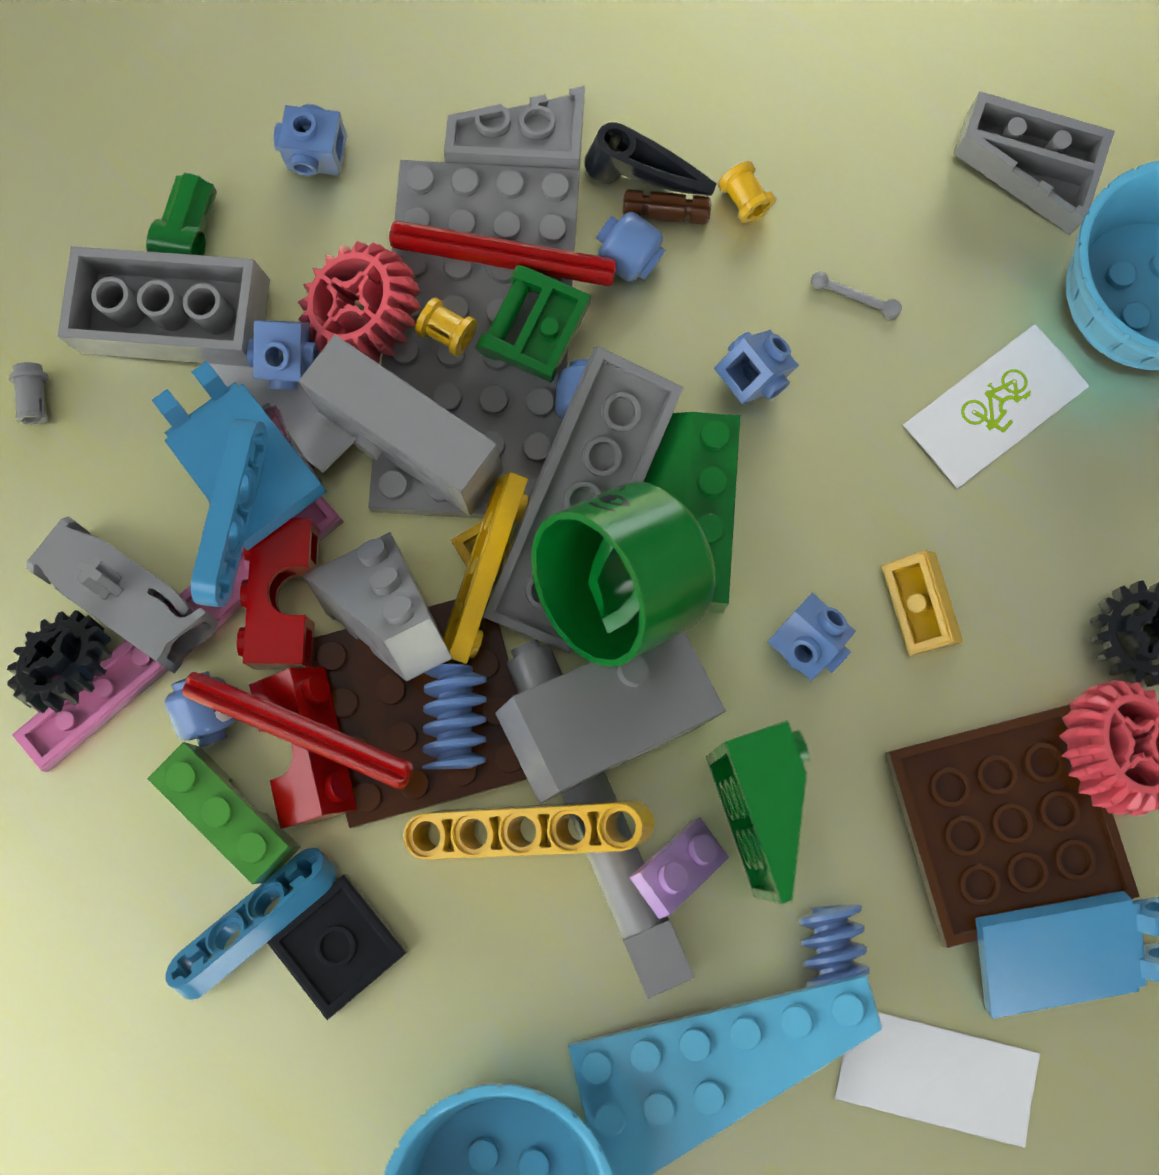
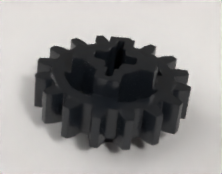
M1144 580L1131 584L1129 589L1124 585L1112 591L1113 599L1108 597L1097 604L1105 614H1099L1090 619L1092 625L1100 628V633L1090 637L1089 640L1093 644H1102L1103 651L1095 658L1098 662L1107 659L1111 660L1113 665L1110 668L1109 674L1112 677L1127 672V682L1141 683L1144 679L1147 687L1159 685V664L1151 665L1153 660L1158 659L1159 582L1150 586L1147 590V586ZM1139 604V608L1133 611V615H1121L1127 606Z
M77 610L70 617L63 611L58 612L54 623L51 624L46 619H43L40 623L41 630L39 632L33 633L28 631L25 634L27 639L25 642L26 646L17 647L13 651L19 656L18 661L13 662L7 667V670L15 675L7 682V685L15 691L13 696L29 708L33 707L40 713H45L48 708H51L56 713L61 712L66 700L73 705L78 704L81 691L92 692L95 689L92 683L94 676L105 675L106 670L100 666L101 662L112 657V652L105 647L111 641V637L103 631L105 628L91 616L87 615L85 617Z

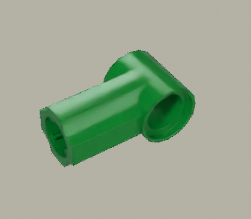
M184 173L181 176H176L162 219L154 220L148 230L146 252L204 256L206 251V235L204 230L217 194L214 185L194 174Z

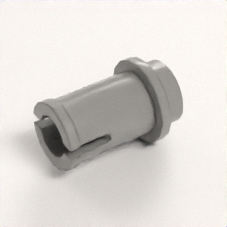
M22 362L13 365V372L9 374V381L14 384L16 422H22V424L47 422L48 415L46 414L44 383L48 381V374L43 372V366L38 363Z

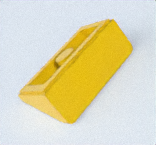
M925 550L881 565L909 656L963 642L935 552Z

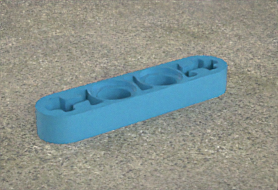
M236 419L230 425L191 578V596L195 604L223 608L230 600L267 450V429L261 421Z
M309 848L298 853L182 949L167 967L166 983L181 996L189 1000L197 999L206 994L321 898L336 880V865L318 848ZM280 897L277 906L264 916L265 910L272 901ZM240 930V934L233 944L224 949L228 939Z

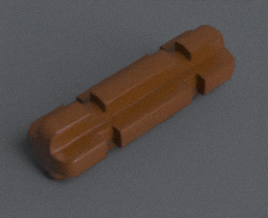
M628 189L624 194L623 215L628 212H635L639 216L641 214H648V219L683 222L684 218H690V223L706 224L710 219L712 203L711 198L708 196L693 195L692 200L686 199V194L650 191V195H643L644 190Z

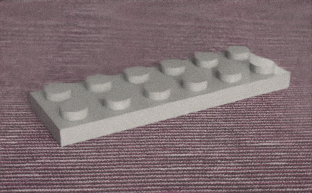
M599 346L593 348L529 497L524 514L517 525L496 574L483 618L568 653L571 652L572 648L561 638L549 621L536 591L531 565L532 545L535 534L542 522L555 513L622 484L643 482L684 387Z

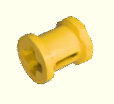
M745 161L734 166L718 182L721 192L728 193L740 211L738 218L743 224L757 220L767 213L776 202L772 192H765L755 177L756 168L751 161Z
M434 297L428 301L425 308L421 311L415 331L416 335L421 338L429 336L449 347L450 354L460 357L468 348L475 335L477 320L471 316L463 318L445 308L442 300Z

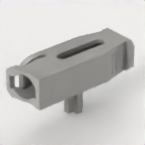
M69 516L62 518L27 560V570L46 583H52L55 589L174 674L180 668L184 658L212 636L219 622L201 608L196 610L187 600L162 580L97 536H91L90 532ZM172 603L176 610L184 617L170 609L167 604Z

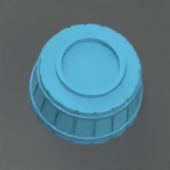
M1159 161L1140 165L1136 170L1132 168L1119 175L1108 184L1107 188L1105 187L1099 193L1081 223L1066 276V296L1069 309L1081 334L1083 333L1085 336L1084 338L1100 353L1105 354L1106 357L1113 361L1143 370H1159Z
M505 1083L485 1084L464 1089L429 1108L424 1115H421L407 1129L398 1142L400 1145L394 1149L384 1175H612L611 1168L600 1144L588 1126L574 1111L558 1099L542 1091L522 1085Z

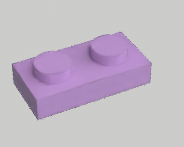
M699 817L682 828L629 878L656 916L661 919L671 915L729 856Z

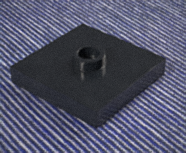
M343 874L321 898L267 942L326 1020L334 1016L408 952L347 874Z

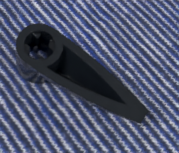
M617 122L607 123L599 129L584 161L586 171L590 177L602 183H612L623 175L653 187L704 196H712L717 184L665 147Z

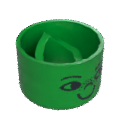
M644 482L622 484L555 513L542 522L533 540L531 553L532 574L541 605L561 638L576 653L592 663L606 667L623 665L693 627L703 618L711 604L715 587V569L706 536L689 509L673 494L656 485Z

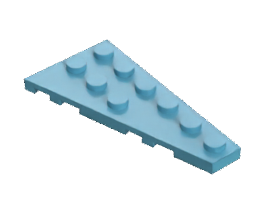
M862 974L575 1041L568 1048L587 1126L600 1144L611 1168L612 1175H652L882 1030V1023L868 974Z

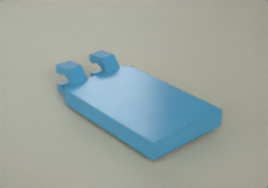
M205 361L191 372L212 399L189 415L168 389L156 396L152 401L172 426L164 432L168 437L164 441L209 502H211L224 446L232 422L236 419L261 421L265 424L268 435L267 450L243 546L248 551L327 491L244 384L238 386L234 382L227 387L208 361Z
M1124 891L975 918L984 1005L992 1019L1140 992L1139 987L1147 986L1146 979L1159 982V943L1147 945L1143 943V933L1159 936V897L1132 900Z

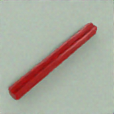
M398 220L392 223L389 232L390 245L395 249L513 270L517 265H521L547 276L603 286H611L616 275V261L607 257Z
M192 672L189 674L182 688L183 695L190 700L394 788H404L412 775L413 765L407 760L203 673Z

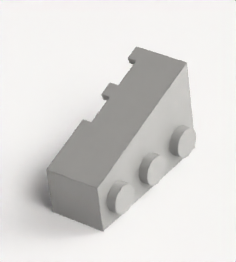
M979 91L967 112L954 155L1071 235L1081 225L1092 204L1115 131Z
M391 532L377 539L368 540L360 547L303 575L325 613L333 620L337 619L343 624L354 638L361 639L367 644L373 654L404 680L408 681L452 659L415 578Z

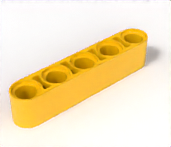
M635 800L451 809L414 816L408 821L404 829L403 839L405 847L410 854L425 860L617 852L634 848L646 842L654 831L655 821L650 809L642 802ZM622 811L630 814L635 820L636 830L631 839L621 835L617 828V818ZM573 814L582 819L586 828L585 835L581 841L573 838L568 829V821ZM524 817L529 818L535 825L536 836L532 843L525 840L521 834L520 827ZM477 820L483 822L487 828L488 835L484 845L478 842L474 834V825ZM431 822L437 826L440 832V841L437 846L432 844L428 836Z

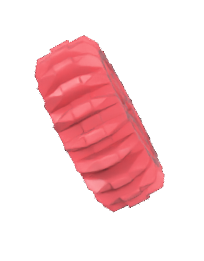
M357 241L352 249L340 245L338 256L335 258L325 254L326 265L322 269L312 268L316 277L312 283L303 284L306 292H308V296L298 301L302 310L305 311L298 320L300 322H310L312 343H317L319 354L335 334L379 364L381 353L387 356H394L393 345L397 341L408 343L404 332L406 328L416 327L415 320L411 317V314L422 309L419 301L415 299L421 290L414 281L415 275L412 269L402 262L403 259L394 251H389L382 245H377L374 242L368 246L366 243ZM356 300L365 307L364 310L355 305Z
M1114 680L1089 687L1087 691L1081 693V696L1069 703L1071 711L1062 717L1068 729L1059 737L1067 743L1068 750L1061 756L1070 759L1072 770L1068 776L1078 778L1080 780L1079 793L1091 795L1092 805L1106 808L1108 814H1131V816L1148 814V811L1159 810V702H1157L1155 690H1144L1139 682L1130 683L1124 680L1118 682Z

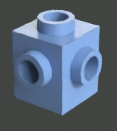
M305 104L301 107L285 105L282 123L277 122L274 129V147L276 151H280L287 169L304 176H313L317 173L340 176L347 140V132L340 112L324 110L312 104Z
M254 321V339H250L247 346V362L249 367H253V379L269 380V388L297 389V382H299L300 378L319 355L317 343H312L310 322Z
M771 330L754 335L746 332L738 337L728 347L729 353L714 369L741 404H745L764 396L767 400L775 398L789 386L790 382L787 377L799 364L791 356V349L787 342Z
M811 593L768 640V643L785 658L786 662L793 669L803 673L812 681L824 667L830 673H833L848 657L851 651L845 647V644L856 630L847 623L845 617L838 610L828 607L814 593Z

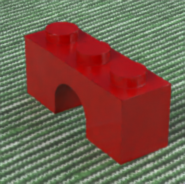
M291 518L248 551L243 547L244 558L246 561H249L248 579H243L240 587V603L242 608H246L245 627H240L238 630L237 653L240 657H243V664L253 669L286 670L288 668L312 667L315 623L306 615L283 614L278 605L280 589L288 580L297 576H303L318 568L320 529L311 518Z
M325 666L288 668L249 684L252 695L339 731ZM291 743L293 753L288 771L280 777L269 780L280 829L312 824L357 810L348 767Z

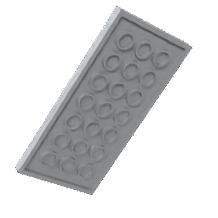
M400 160L395 221L410 222L575 252L579 169ZM392 247V251L398 254L403 259L402 262L412 269L415 275L414 281L421 290L415 299L419 301L422 309L411 314L415 323H417L418 317L428 301L437 297L443 301L444 307L463 318L471 316L476 319L477 329L465 352L460 357H455L449 353V347L429 336L421 338L416 335L415 327L406 328L404 335L408 343L397 341L393 345L394 356H387L382 353L381 366L495 442L503 467V472L499 477L512 472L527 478L528 481L524 494L528 495L529 500L563 420L556 415L555 396L557 376L563 369L567 368L568 350L552 383L501 360H492L483 356L475 349V346L481 334H487L512 285L509 279L514 270ZM548 276L572 287L573 280ZM528 292L504 341L512 345L515 344L539 294ZM381 455L378 460L373 459L368 508L371 512L483 519L494 484L471 516H469Z

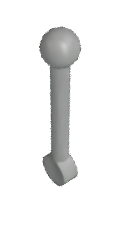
M816 272L811 277V284L815 289L827 288L882 310L883 316L887 319L897 318L902 310L900 302L895 299H890L886 302L832 281L824 272Z

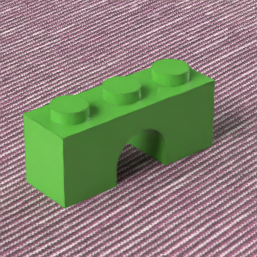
M183 742L147 778L251 884H262L278 871L301 847L284 829H280L279 824L267 813L259 811L240 795L230 783L233 779L199 746Z

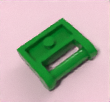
M517 265L509 279L512 285L487 334H481L475 349L487 358L497 361L501 360L552 383L591 304V295L528 267ZM528 292H535L539 294V297L515 344L512 345L504 341Z

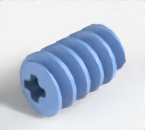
M440 664L424 672L438 679L424 685V693L438 700L423 706L425 714L437 718V720L423 726L424 734L437 738L436 741L423 746V753L437 758V761L426 764L422 768L470 769L485 763L486 757L472 752V747L485 743L486 737L472 732V727L485 723L486 717L472 712V707L487 702V697L473 692V687L486 683L487 677L474 673L472 666L462 664Z
M862 905L810 908L812 909V914L798 920L800 926L814 929L813 935L801 940V946L814 949L817 952V955L803 961L804 967L819 971L818 977L805 982L806 988L870 973L867 965L853 960L867 952L866 945L851 941V938L865 931L863 924L849 920V917L862 911Z

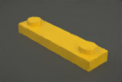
M509 472L495 481L443 636V640L452 657L446 663L467 664L468 659H473L481 646L483 631L478 629L513 523L521 519L528 503V495L524 494L528 479L515 473Z

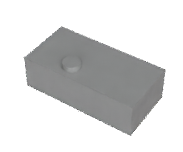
M71 246L57 337L81 354L195 363L208 361V363L249 367L247 362V346L249 340L254 339V321L265 320L270 278L254 259Z
M335 334L299 380V383L318 412L357 438L354 445L374 460H378L382 455L469 516H471L496 479L503 472L498 447L495 442Z
M684 631L623 665L606 667L591 662L511 697L495 714L539 804L705 725L726 712Z

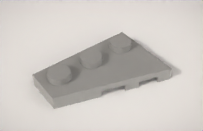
M585 86L569 89L568 96L547 100L546 94L531 97L530 104L508 109L498 104L448 115L444 146L445 162L580 170Z

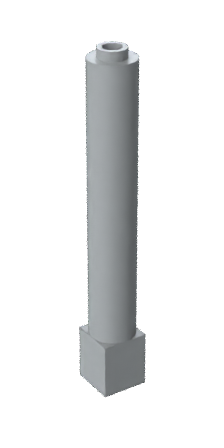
M538 640L526 642L511 650L513 658L506 662L507 669L518 694L563 675L549 644L540 646ZM606 773L561 794L564 803L617 801ZM621 812L617 818L618 831L624 837L631 839L633 835L623 812ZM573 814L571 819L580 840H582L586 829L584 822L579 816ZM638 847L617 852L586 853L647 998L649 999L695 978L668 916L659 919L629 878L644 864Z

